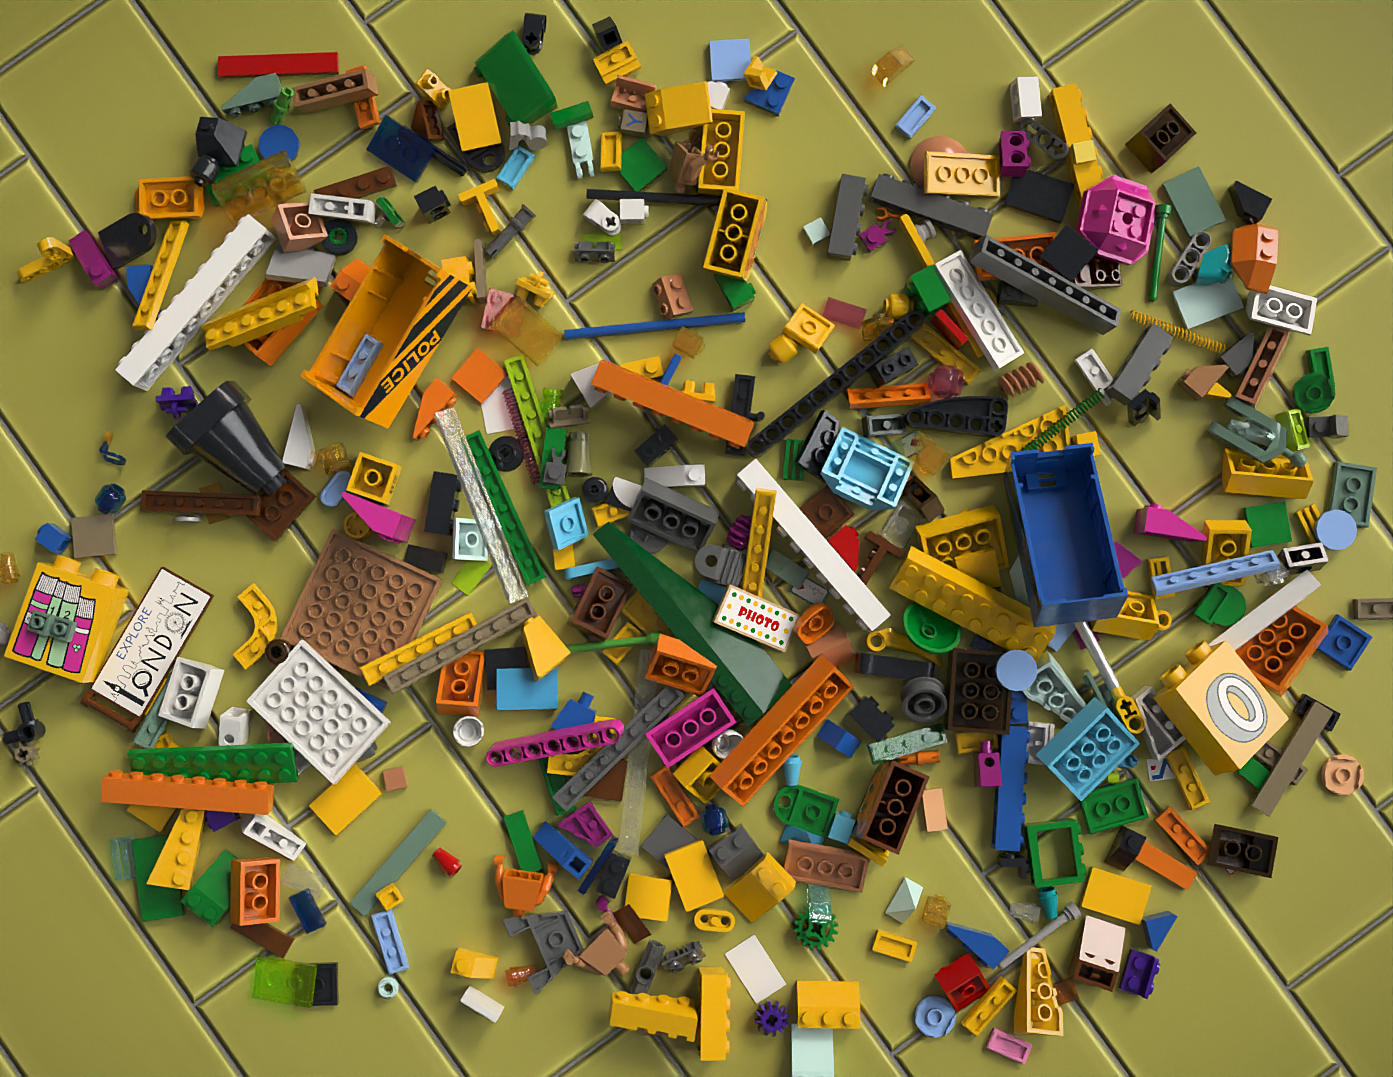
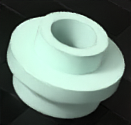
M385 977L378 984V992L384 998L394 997L399 989L398 982L392 977ZM390 984L392 990H387L385 985Z

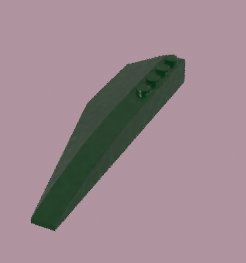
M607 522L592 534L675 638L717 666L711 682L747 726H750L792 687L789 680L756 640L712 622L719 606L717 603L610 522Z

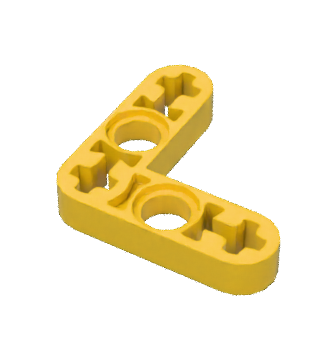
M46 238L37 243V247L43 257L19 268L17 274L21 282H29L71 262L75 257L71 248L55 238Z

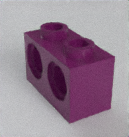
M1001 131L998 142L1000 177H1025L1026 170L1030 169L1031 164L1030 156H1027L1029 139H1026V132Z

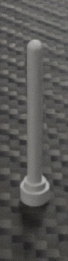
M1073 902L1068 903L1064 906L1065 909L1060 916L1004 957L998 964V968H1006L1067 920H1076L1082 915L1080 910Z

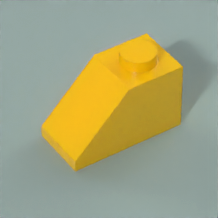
M459 947L455 953L450 973L469 978L493 979L499 958Z

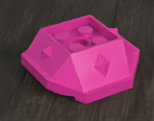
M1112 175L1083 192L1076 232L1099 250L1095 256L1128 266L1135 263L1148 252L1156 214L1154 209L1155 201L1150 195L1148 186Z

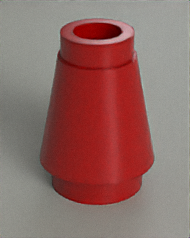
M441 847L432 854V857L445 876L448 875L451 878L462 868L460 860Z

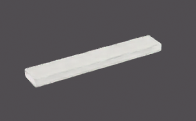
M1308 570L1304 571L1209 643V647L1227 641L1234 651L1238 650L1321 587V584Z

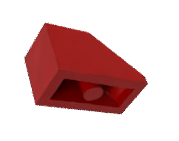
M845 525L827 542L854 572L858 568L860 540L857 536L859 534L852 526L848 527Z

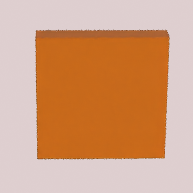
M476 348L451 378L483 405L508 376V373L479 348Z

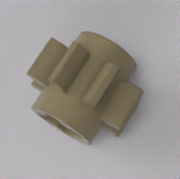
M33 741L28 742L27 745L26 743L19 742L20 747L13 749L15 757L12 759L19 761V766H24L26 763L28 766L34 765L33 760L40 759V756H38L40 748L33 746Z

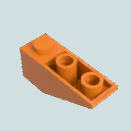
M438 378L423 392L413 433V438L417 441L423 440L430 433L429 428L434 423L437 424L444 416L443 412L447 408L451 409L457 402L456 398L458 395Z

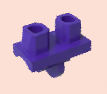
M183 386L179 395H175L173 388L165 387L162 388L161 395L156 396V403H159L161 410H166V414H172L174 419H180L181 413H187V409H194L198 405L191 386Z

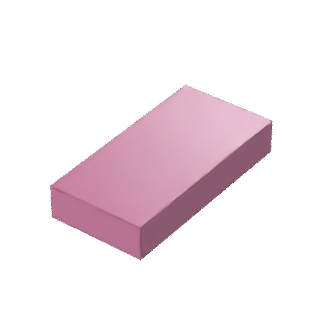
M994 1027L986 1044V1048L1024 1065L1033 1046L1029 1042Z

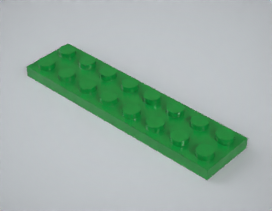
M292 743L130 749L127 753L131 772H143V775L161 773L167 777H172L173 775H183L185 778L201 776L205 777V780L224 778L230 782L246 780L247 783L264 781L267 784L293 783L299 779Z

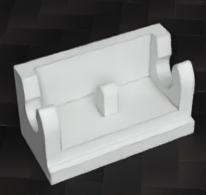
M1017 77L1010 83L1013 123L1021 122L1026 118L1033 120L1034 118H1040L1042 111L1038 77Z
M1029 721L1027 731L1030 732L1029 744L1026 743V752L1029 753L1028 763L1044 765L1036 754L1054 737L1055 724Z

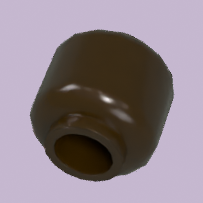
M274 639L266 645L265 657L271 664L279 665L287 659L289 653L294 649L293 645L284 639Z

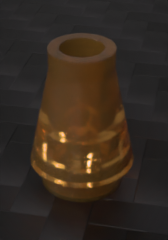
M534 965L510 967L509 970H505L509 987H516L528 981L527 976L535 973Z

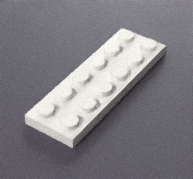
M961 250L933 265L951 302L994 371L1024 353L985 288L977 280L975 272Z

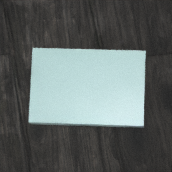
M1232 276L1222 284L1217 282L1205 286L1194 283L1171 293L1184 327L1187 330L1244 308Z

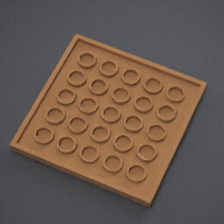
M332 528L280 639L287 640L294 646L301 640H304L326 661L364 678L360 670L361 666L416 639L443 579ZM384 679L375 683L389 690Z

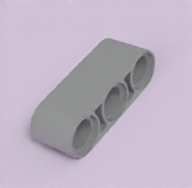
M1199 231L1187 241L1167 274V282L1170 286H1181L1190 278L1210 246L1211 237L1207 232ZM1196 238L1202 241L1203 246L1197 245ZM1185 255L1192 258V263L1186 261ZM1175 272L1181 274L1182 280L1176 279Z

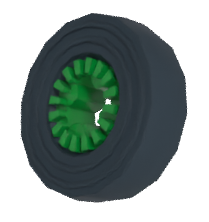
M334 219L324 225L328 237L322 241V245L328 252L341 256L350 253L355 248L358 236L356 229L351 223L343 219ZM337 233L344 235L342 237V241L340 242L338 240H334L335 238H337Z

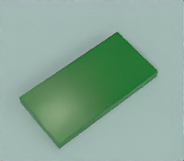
M170 834L132 840L142 922L185 915L184 904L180 902L183 899L182 889L147 884Z

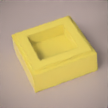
M1093 140L1073 143L1071 145L1075 165L1095 162L1097 160Z

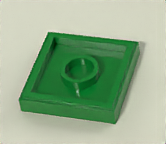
M642 137L622 153L621 171L618 172L634 191L640 192L667 171L668 168Z
M1285 501L1243 508L1245 520L1252 530L1250 548L1292 541Z

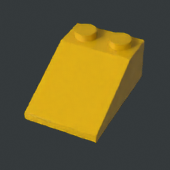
M706 81L663 88L645 94L649 131L652 135L668 136L713 122L708 82Z
M1204 520L1203 534L1206 536V541H1202V566L1249 555L1252 530L1246 520ZM1246 577L1219 583L1224 586H1245Z
M767 852L732 884L724 894L753 923L783 900L795 888L796 881Z

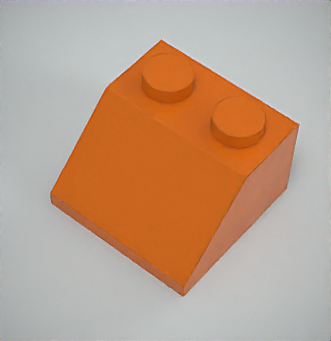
M356 258L339 272L329 287L351 302L370 267Z

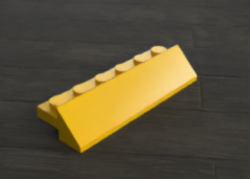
M313 277L209 319L200 326L205 330L206 348L212 351L227 344L234 348L302 321L303 314L317 309L315 297L319 296L317 279Z

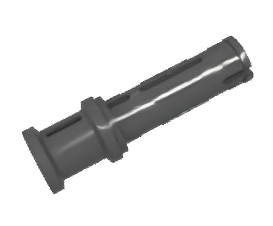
M522 204L519 212L514 217L511 216L509 218L510 223L485 251L495 259L518 231H523L525 229L524 226L532 218H535L536 215Z

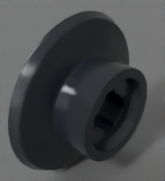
M501 436L495 439L489 447L496 467L500 471H513L521 465L524 459L522 444L512 436ZM505 449L510 452L506 458L501 454Z

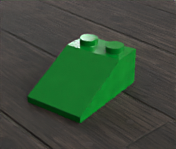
M227 849L222 852L180 901L211 927L219 924L230 910L231 860L238 858Z

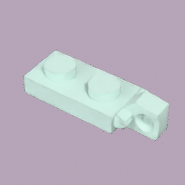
M1231 419L1226 427L1248 441L1268 447L1275 438L1274 435L1247 420L1237 421Z

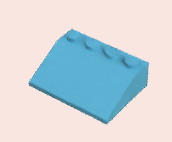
M1094 697L1036 756L1082 801L1140 743L1116 716Z

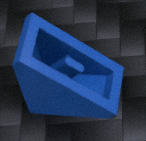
M828 719L817 734V737L850 758L862 742Z
M1165 911L1143 917L1141 922L1147 946L1157 952L1178 916L1170 911Z

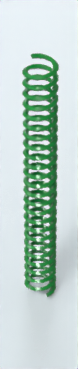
M1102 388L1095 390V393L1082 400V403L1076 405V408L1063 415V418L1060 417L1057 423L1054 422L1053 425L1047 427V430L1041 432V435L1028 442V445L1022 447L1021 450H1028L1027 447L1033 450L1030 444L1034 449H1037L1033 442L1041 448L1036 439L1044 446L1039 436L1045 443H1047V440L1042 434L1049 441L1050 437L1054 438L1049 429L1057 436L1052 427L1060 433L1059 429L1063 431V428L1058 422L1066 428L1062 420L1068 426H1070L1069 422L1073 423L1071 418L1076 421L1071 412L1079 418V415L1082 416L1081 411L1086 413L1085 410L1089 411L1088 407L1092 409L1090 403L1095 406V403L1098 404V400L1102 401L1100 396L1105 399V396L1100 392Z

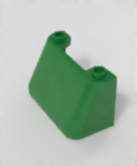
M514 30L504 35L474 62L476 65L473 67L475 73L479 78L483 77L488 82L507 114L505 120L509 127L510 122L517 121L523 124L529 123L530 125L558 108L552 90Z

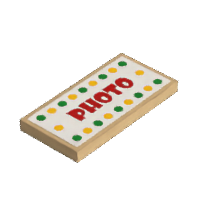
M728 584L712 622L786 652L794 633L793 627L801 615Z

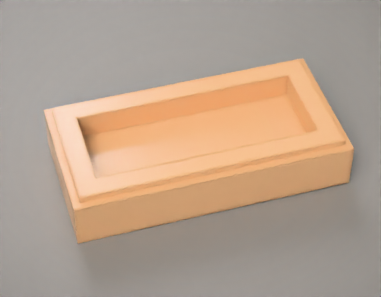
M942 788L924 790L922 803L927 832L948 829Z

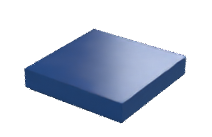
M1336 614L1328 626V634L1316 650L1346 670L1351 671L1369 644L1372 636L1339 614Z

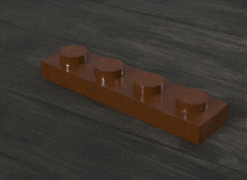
M389 165L315 189L314 193L359 199L396 187L397 183L392 168Z

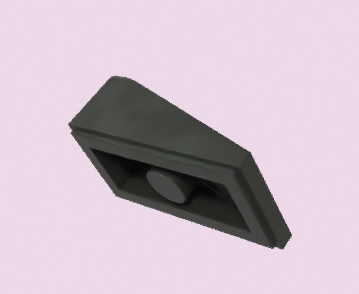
M904 413L866 416L861 420L863 437L865 438L906 434Z
M408 544L404 562L412 566L443 573L448 553Z

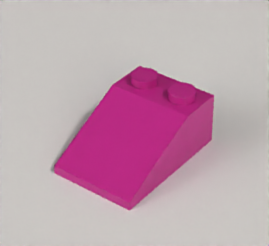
M1150 504L1144 505V508L1137 509L1135 534L1192 543L1206 541L1204 534L1171 511L1162 509V505Z

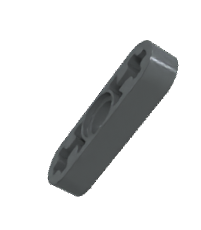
M1031 118L1021 121L1019 131H1025L1026 138L1056 160H1064L1069 156L1070 147L1063 140ZM1026 125H1031V127L1034 130H1036L1037 133L1033 134L1032 132L1027 131V129L1025 128ZM1048 134V143L1041 145L1039 142L1041 135ZM1055 144L1060 148L1062 147V150L1064 152L1062 154H1057V150H1055L1051 146Z

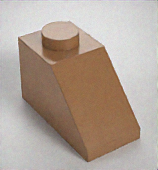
M1227 365L1198 366L1191 370L1188 368L1181 375L1182 381L1178 385L1195 400L1201 399L1229 367Z

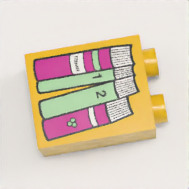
M56 555L54 564L38 562L4 656L80 683L94 682L103 666L129 589L117 586L119 575L95 568L91 577L78 572L81 562L68 557ZM33 610L78 622L72 642H65L27 630Z

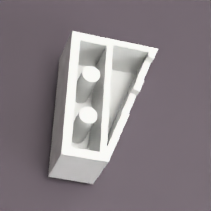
M1144 686L1130 698L1134 700L1145 721V728L1142 734L1151 758L1159 761L1182 743L1185 738L1153 699L1156 691L1152 686Z

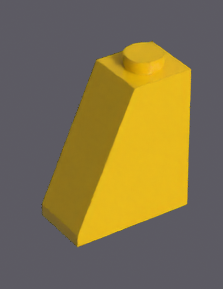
M540 616L535 619L533 617L528 619L523 624L524 628L521 632L536 682L567 659L571 653Z

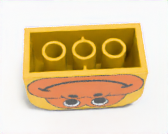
M724 187L703 266L707 272L743 281L748 280L766 218L767 201L764 197Z

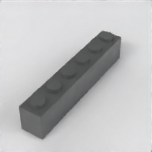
M889 174L878 175L869 202L908 214L923 221L929 219L934 225L976 240L982 239L987 234L993 214L989 213V210L985 208L971 207L968 202L954 201L948 195L924 194V187H915L913 183L902 180V182L895 180Z

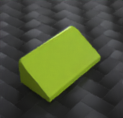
M1300 408L1276 414L1277 422L1286 428V448L1292 452L1309 448L1310 443Z

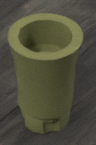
M582 431L570 432L566 476L589 477L593 475L589 433Z

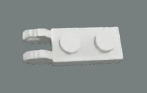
M1090 349L1075 359L1074 362L1094 391L1102 388L1100 392L1105 396V399L1101 396L1100 398L1103 404L1108 406L1111 404V401L1103 389L1110 385L1113 378L1095 351Z

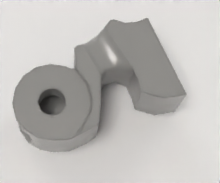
M520 121L510 122L509 150L516 149L520 140H524L531 150L543 149L547 145L545 127L541 125L530 127L529 123L523 124Z

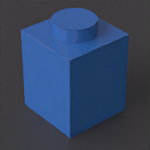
M53 523L42 525L38 529V535L35 540L54 554H62L73 540L72 536Z

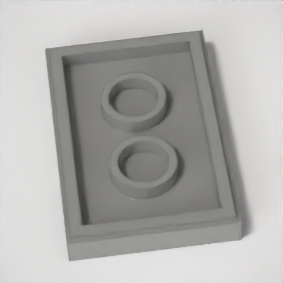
M276 246L266 271V279L301 283L315 277L318 286L327 287L336 261V254L311 250L283 252L282 247Z

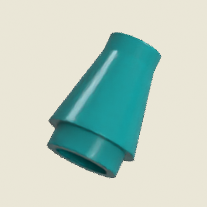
M1052 886L1040 888L1037 897L1045 913V918L1054 919L1058 917V892Z

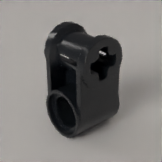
M525 13L522 41L529 54H538L542 49L547 24L546 15Z

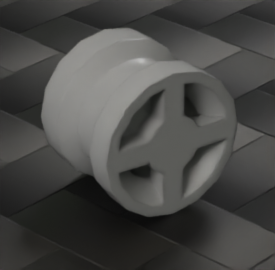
M929 219L924 220L921 225H914L923 243L929 238L933 239L936 237L935 229Z

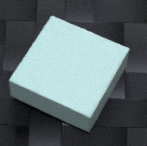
M821 217L803 226L812 246L830 237V233Z

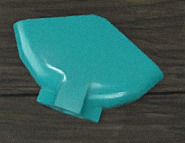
M1229 244L1222 245L1204 254L1196 285L1206 286L1217 282L1222 284L1230 278L1234 270L1230 265L1231 249Z

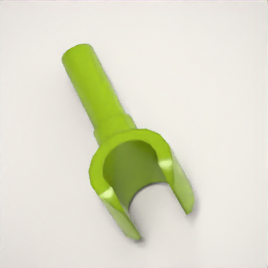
M1111 772L1105 778V781L1107 783H1118V772Z

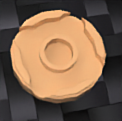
M1338 754L1328 758L1321 769V780L1324 786L1330 792L1338 795L1354 793V791L1361 787L1364 779L1362 766L1359 765L1354 757L1345 754Z

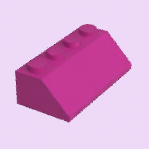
M712 688L646 732L645 735L666 767L669 768L735 724L736 721L715 689Z

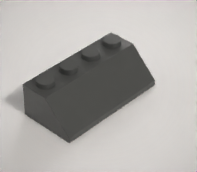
M646 478L626 521L697 553L705 546L717 523L720 511Z

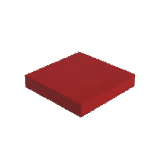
M940 309L931 319L930 323L957 350L968 341V337L943 310Z

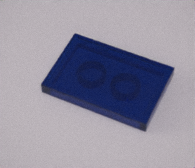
M385 115L366 150L415 183H418L437 148L389 115Z

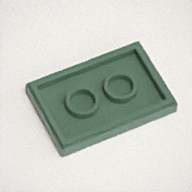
M1199 166L1161 185L1188 238L1199 231H1205L1226 220Z
M1339 461L1334 462L1327 511H1345L1352 516L1357 527L1369 528L1377 468Z

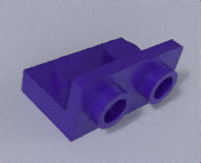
M1130 948L1119 988L1148 999L1149 994L1151 995L1154 990V976L1158 974L1160 969L1159 959L1154 955Z

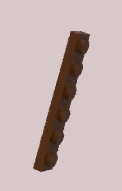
M142 490L140 511L260 516L261 496Z

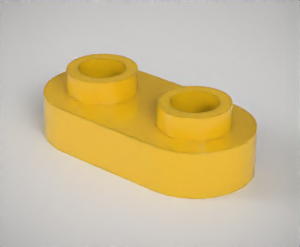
M702 908L695 913L694 923L700 930L729 932L735 925V917L728 910ZM701 916H708V920L706 922L701 921ZM723 917H727L729 921L728 923L723 924L721 922V919Z

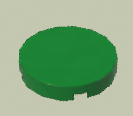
M1316 372L1307 373L1300 377L1292 390L1296 406L1308 413H1319L1328 409L1336 395L1333 382L1324 374Z
M1228 585L1225 587L1233 593L1214 620V624L1222 626L1233 625L1240 621L1245 614L1246 600L1243 594L1238 589Z

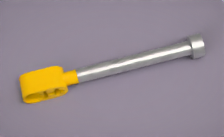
M1087 621L1075 622V627L1114 699L1113 709L1118 719L1130 733L1137 734L1142 732L1145 728V721L1134 700L1125 695ZM1121 701L1128 703V705L1126 706L1127 711L1125 709H1120V706L1122 705ZM1133 718L1138 721V727L1135 730L1129 727V721Z

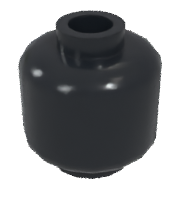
M203 155V157L195 159L189 173L193 178V183L200 187L205 185L212 186L220 173V168L215 159Z
M591 477L584 482L582 494L588 502L599 504L607 498L609 488L603 479Z

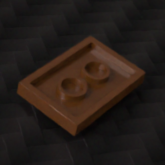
M285 469L281 475L287 482L271 497H268L265 493L261 495L260 516H246L274 542H277L317 497Z

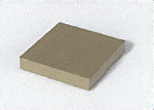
M114 514L71 518L74 558L117 554Z

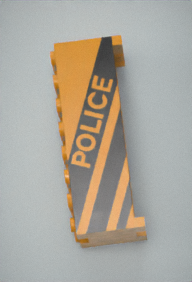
M384 234L380 241L385 244L310 371L304 369L300 377L354 415L389 428L472 290V287ZM429 271H435V276L439 277V279H436L435 277L428 274ZM426 276L437 282L435 286L425 281ZM366 333L384 345L353 397L336 387V384Z

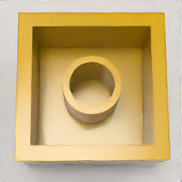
M359 452L346 490L389 505L402 467Z

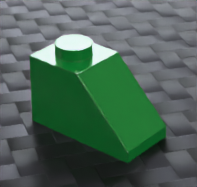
M714 273V278L733 312L754 301L756 291L751 283L748 284L743 280Z

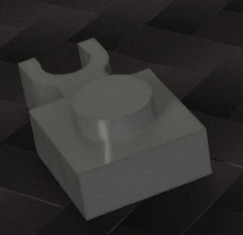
M552 448L553 462L546 461L543 482L564 486L567 465L561 463L565 458L566 450L562 451L561 457H556V449Z

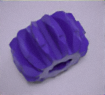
M767 1000V1007L761 1003L759 1007L762 1011L755 1010V1015L758 1017L754 1019V1023L759 1024L757 1027L758 1031L765 1029V1036H768L769 1032L772 1031L773 1037L776 1036V1030L783 1033L784 1029L782 1026H788V1022L785 1019L789 1018V1014L784 1012L786 1007L784 1005L779 1007L778 1001H775L772 1006L771 1001ZM769 1015L774 1016L773 1022H770Z

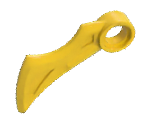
M892 628L873 631L866 636L865 644L871 651H880L884 647L919 655L939 667L942 666L939 654H930L920 650L910 642L907 636L896 633ZM874 635L881 638V645L879 647H874L870 643Z

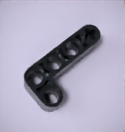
M857 652L854 672L904 680L918 677L933 678L935 663Z

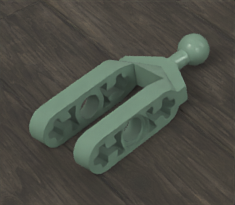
M1232 396L1223 404L1225 408L1275 436L1267 450L1264 451L1216 422H1211L1206 430L1212 436L1262 464L1281 455L1290 459L1291 465L1296 468H1301L1307 463V457L1304 453H1294L1286 448V428Z

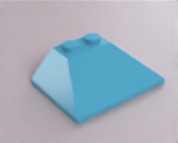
M842 427L820 474L833 493L868 510L895 509L915 461Z

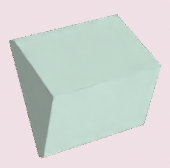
M454 518L452 559L488 561V520Z

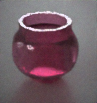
M951 365L938 366L934 373L931 372L929 375V389H932L935 396L942 399L960 396L964 382L963 370H957Z

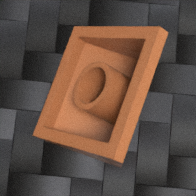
M836 622L824 636L814 643L808 645L804 643L813 662L822 655L837 668L856 658L850 641L839 622Z

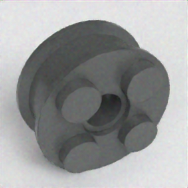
M918 677L908 680L900 692L904 715L912 721L921 723L931 722L940 718L947 709L946 692L943 684L936 678Z

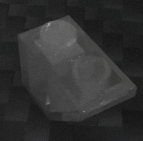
M1277 557L1280 569L1255 574L1254 577L1257 584L1264 583L1265 586L1285 582L1284 578L1289 577L1290 573Z

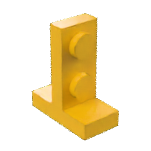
M495 179L458 194L464 207L476 202L475 205L479 214L484 213L486 218L483 223L487 232L491 231L494 237L499 235L501 231L486 197L500 192Z

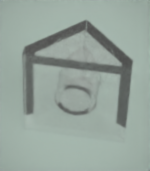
M900 499L895 509H892L877 535L904 551L916 531L915 526L920 525L924 517Z

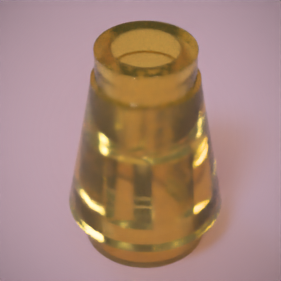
M10 552L2 553L0 555L1 583L10 584L18 582L20 573L14 554Z

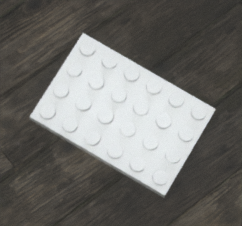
M301 640L294 647L287 659L276 667L247 700L289 743H292L333 785L337 784L391 723L304 640Z

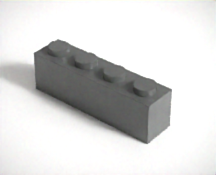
M842 174L826 257L850 261L852 255L856 256L858 243H854L855 236L860 235L861 224L858 223L859 216L863 217L865 204H861L862 197H866L868 185L865 184L866 178L848 174Z
M1154 323L1145 328L1105 392L1124 406L1132 401L1140 393L1141 387L1146 386L1150 381V373L1160 365L1161 361L1159 359L1162 354L1165 355L1170 349L1171 345L1169 343L1173 337Z

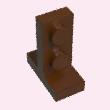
M869 531L864 539L878 548L871 550L867 557L870 560L866 567L863 565L857 574L865 585H867L886 552L897 559H901L905 551L872 531Z

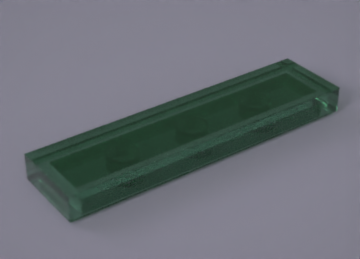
M937 723L867 744L872 765H876L886 760H892L947 743L942 723Z

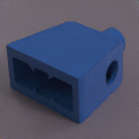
M583 691L579 701L570 699L551 727L559 730L593 723L596 710L589 706L594 696Z

